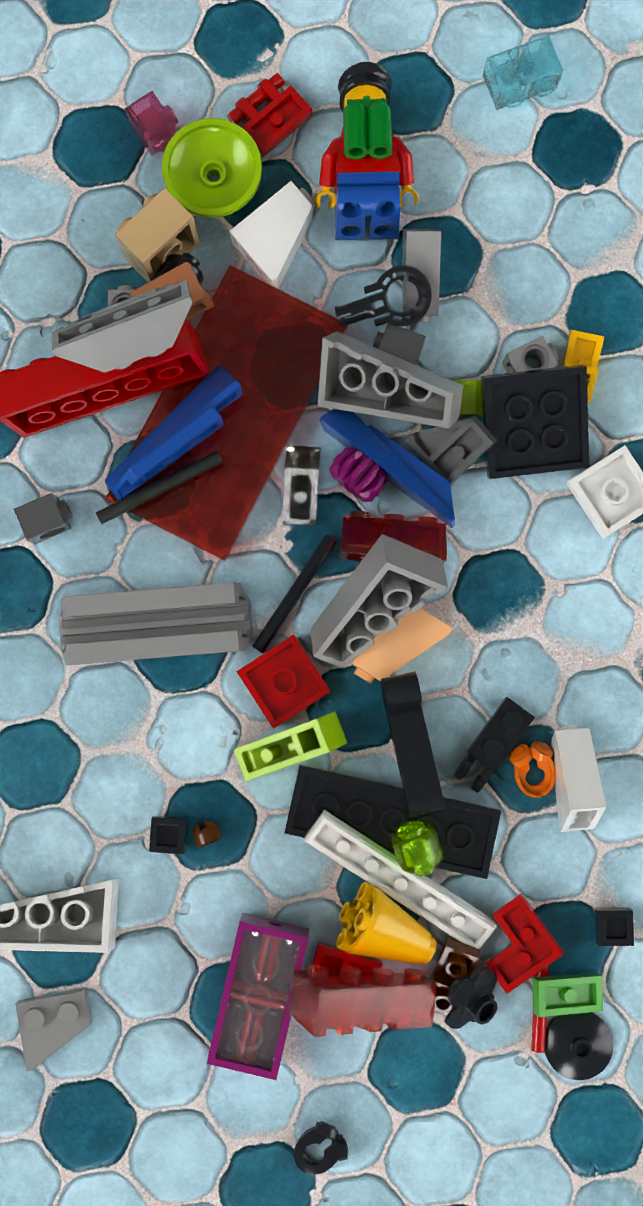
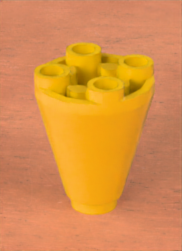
M362 883L352 903L347 901L340 911L339 921L343 922L336 942V947L344 952L411 964H427L435 953L437 942L434 937H431L430 932L383 891L370 883Z

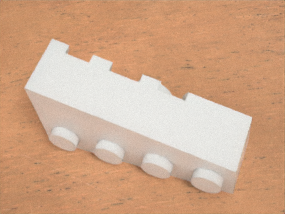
M119 878L0 905V950L109 953L114 950L116 943Z

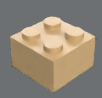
M165 188L158 194L149 196L144 202L142 209L133 218H126L120 224L118 232L115 234L126 261L147 282L154 280L155 273L161 264L165 262L167 255L173 253L182 255L184 252L190 254L200 244L193 216Z

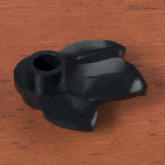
M483 966L473 979L459 977L452 982L447 997L453 1008L444 1020L450 1028L459 1029L470 1021L482 1025L494 1017L498 1005L492 992L497 980L491 968Z

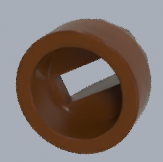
M205 819L206 828L204 829L199 822L195 825L193 837L197 848L207 846L223 838L220 828L214 821Z

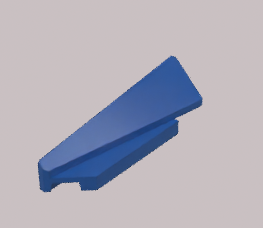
M217 366L105 479V483L116 498L121 500L129 496L224 426L219 412L243 395L239 382L223 366Z
M332 409L321 416L319 420L326 433L345 447H354L358 451H362L385 471L388 482L450 528L455 526L451 486L448 480L371 424L367 426L354 412Z

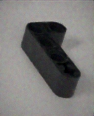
M414 671L381 678L383 702L409 816L413 818L445 811L442 790L423 715L422 696L417 674Z

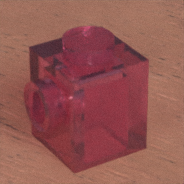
M151 91L124 109L130 126L152 156L158 151H165L168 142L177 132L175 125L178 123V120L169 105L163 107L154 92Z

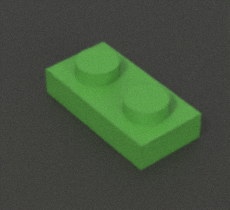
M596 972L532 978L533 1014L538 1017L603 1011L602 975Z

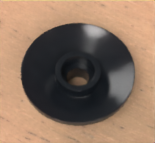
M589 1012L558 1015L551 1020L546 1028L545 1055L557 1073L572 1080H587L600 1074L608 1065L613 1053V1039L607 1024L597 1014ZM579 1043L587 1045L584 1053H576L575 1049Z

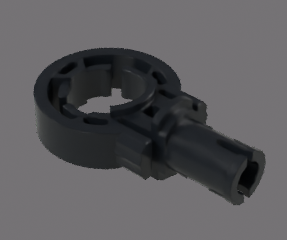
M399 265L388 269L380 276L376 283L364 287L365 294L379 289H383V291L335 307L336 317L351 313V315L338 320L340 327L344 328L347 325L388 312L390 313L389 315L374 320L375 326L386 323L395 326H409L418 322L427 313L432 300V289L428 278L419 269L409 265ZM409 272L420 279L419 283L410 276L408 279L418 290L417 307L420 306L422 297L426 298L423 309L416 316L409 319L405 316L414 313V308L405 312L397 311L390 305L387 298L389 286L397 280H404L405 275L393 278V273ZM389 277L390 281L384 285L383 281ZM421 284L424 285L426 293L422 292ZM382 300L384 305L376 308L374 302ZM394 315L400 316L402 319L394 318Z

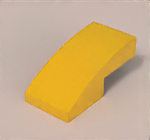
M570 330L562 367L581 364L587 366L588 403H590L599 370L597 365L604 336Z

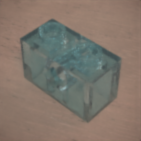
M548 35L487 57L483 78L495 108L499 110L504 107H517L526 99L537 95L538 97H545L551 94L559 84L563 68Z

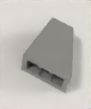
M402 229V265H409L423 272L428 278L432 289L430 307L424 317L418 322H430V316H438L441 231L437 229ZM402 272V275H405L404 280H402L403 312L414 308L415 312L408 315L412 318L423 309L426 298L422 297L420 306H416L419 298L418 290L408 279L410 276L418 283L420 279L412 273ZM421 284L422 292L426 293L424 285Z

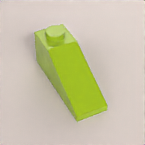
M336 711L235 748L234 752L244 779L248 781L331 752L347 744V740Z

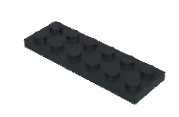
M299 765L284 833L305 838L323 810H326L401 860L487 879L501 810L443 797L445 811L410 818L402 787Z

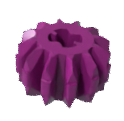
M354 447L345 448L339 453L329 468L333 479L362 502H372L376 496L378 497L388 482L385 471L372 461L370 457H367L362 451H358Z

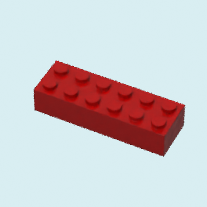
M186 317L173 347L166 349L165 352L158 356H147L134 361L124 369H113L105 373L53 356L35 359L29 365L16 370H3L0 372V421L23 438L209 375L211 373L200 337Z

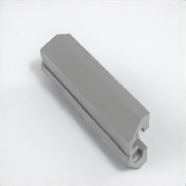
M235 582L63 596L60 602V644L65 666L246 651L253 634L251 602L242 585Z

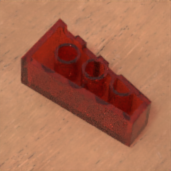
M308 965L307 970H294L289 1014L314 1037L326 1036V1028L337 1030L336 1033L344 1035L353 1034V1026L369 1032L382 1031L383 1024L396 1030L432 1027L437 983L425 977L424 971L407 968L404 969V973H394L391 969L375 967L372 972H361V969L351 966H342L340 971H329L327 967L320 965Z

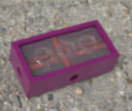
M242 913L207 1064L277 1080L309 939V928Z

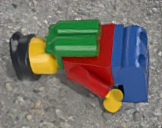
M360 62L352 65L340 77L338 91L340 94L339 105L343 113L341 137L333 139L321 159L319 185L322 186V190L317 191L314 195V204L319 208L321 196L327 194L329 196L328 209H332L335 206V240H365V216H369V240L399 239L400 206L405 207L403 201L404 194L406 192L412 193L415 206L419 202L418 192L411 186L414 183L412 154L401 139L393 136L391 110L389 107L390 89L392 86L391 77L386 69L373 62ZM332 187H335L336 197L332 192ZM381 225H389L392 227L387 230L377 229V227ZM346 226L359 227L352 231L343 229Z

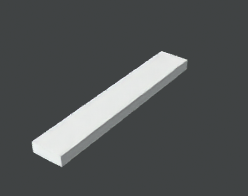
M323 810L305 836L304 841L366 882L378 887L385 894L459 942L480 949L497 928L495 920L326 810Z

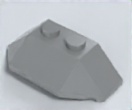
M187 280L180 281L176 285L169 284L155 288L71 322L65 328L61 327L52 331L53 353L57 357L105 373L113 369L127 368L134 361L147 356L155 357L162 354L166 349L173 347L192 306V298Z

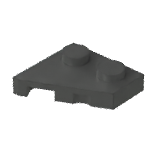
M475 415L456 421L450 428L436 426L409 434L404 438L426 465L448 480L450 484L497 442L496 438Z

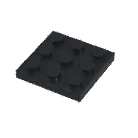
M581 364L481 376L484 426L497 440L486 451V468L489 479L589 468L587 366Z

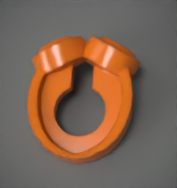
M534 741L530 747L525 744H519L511 750L508 756L509 761L514 765L516 784L524 794L532 798H541L547 795L555 784L556 770L551 759L554 751L546 743ZM532 758L536 759L537 767L544 771L543 781L536 785L528 784L525 779L527 772L530 770L529 762Z

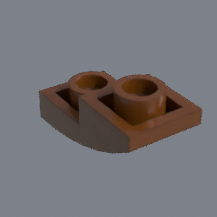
M447 937L430 976L421 1006L447 1015L453 1008L447 997L449 987L459 977L470 978L480 958V949Z

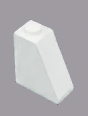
M292 181L229 231L232 245L273 292L280 288L313 220L314 203L311 196L304 188L298 189Z
M567 725L559 730H555L550 743L554 751L552 761L556 770L555 791L560 832L595 829L606 809V802L590 727L579 728L576 725Z

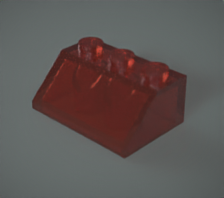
M351 511L350 516L343 515L340 560L361 562L382 534L441 558L443 564L447 560L446 524L438 523V518L421 516L418 517L417 521L404 520V515L384 514V519L370 518L371 513L365 511Z

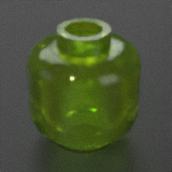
M419 820L407 822L397 829V834L392 840V846L400 868L404 872L415 873L416 876L431 874L435 870V866L443 858L442 848L435 829Z

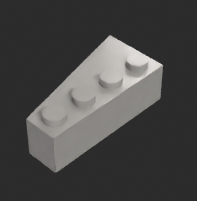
M338 331L323 337L318 406L443 428H450L459 420L464 385Z
M382 534L311 627L313 657L342 668L375 643V637L386 631L389 633L397 627L398 620L409 611L415 613L422 608L427 597L434 592L439 595L448 588L442 559Z

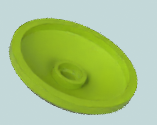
M206 118L187 124L170 139L162 158V176L167 191L189 213L200 217L217 218L237 212L253 198L261 181L262 161L255 141L242 127L224 119ZM212 175L220 177L216 182L210 181L209 178Z

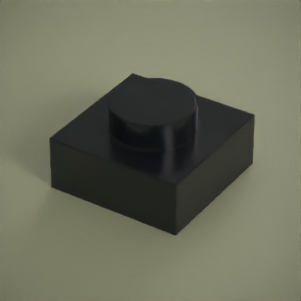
M153 816L151 819L149 852L184 854L188 818Z
M595 908L597 945L634 946L632 909Z

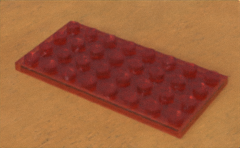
M229 265L212 297L215 306L204 312L195 331L200 337L210 373L217 366H223L239 382L243 395L219 412L224 426L133 493L215 451H218L223 463L128 511L225 562L319 384L323 337L336 331L345 334L348 329V325L344 328L340 327L339 319ZM208 375L163 390L130 453ZM109 490L105 500L112 504L119 501L113 492Z

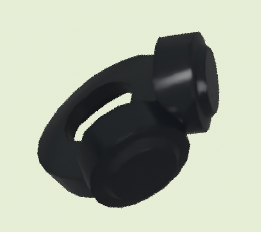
M317 1121L315 1127L306 1130L298 1138L294 1148V1161L297 1167L307 1174L316 1175L324 1173L332 1168L338 1160L348 1159L347 1142L343 1135L339 1134V1130L335 1126L324 1121ZM325 1139L332 1140V1144L324 1150V1157L320 1162L310 1163L305 1159L304 1150L310 1144L319 1145Z

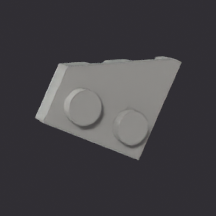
M87 987L23 999L15 1004L26 1071H32L91 1025L92 1016Z

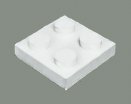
M625 445L566 483L602 539L643 514V471Z

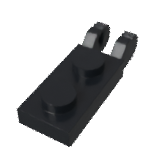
M505 697L466 751L468 754L455 771L454 777L458 780L465 777L475 759L485 765L472 782L471 789L478 793L490 779L492 773H496L535 717L514 701Z

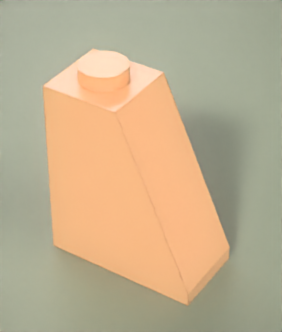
M421 608L415 613L409 611L398 620L397 627L389 633L386 631L374 638L375 643L353 660L351 665L356 667L354 674L370 684L374 678L381 681V678L390 676L448 636L453 627Z

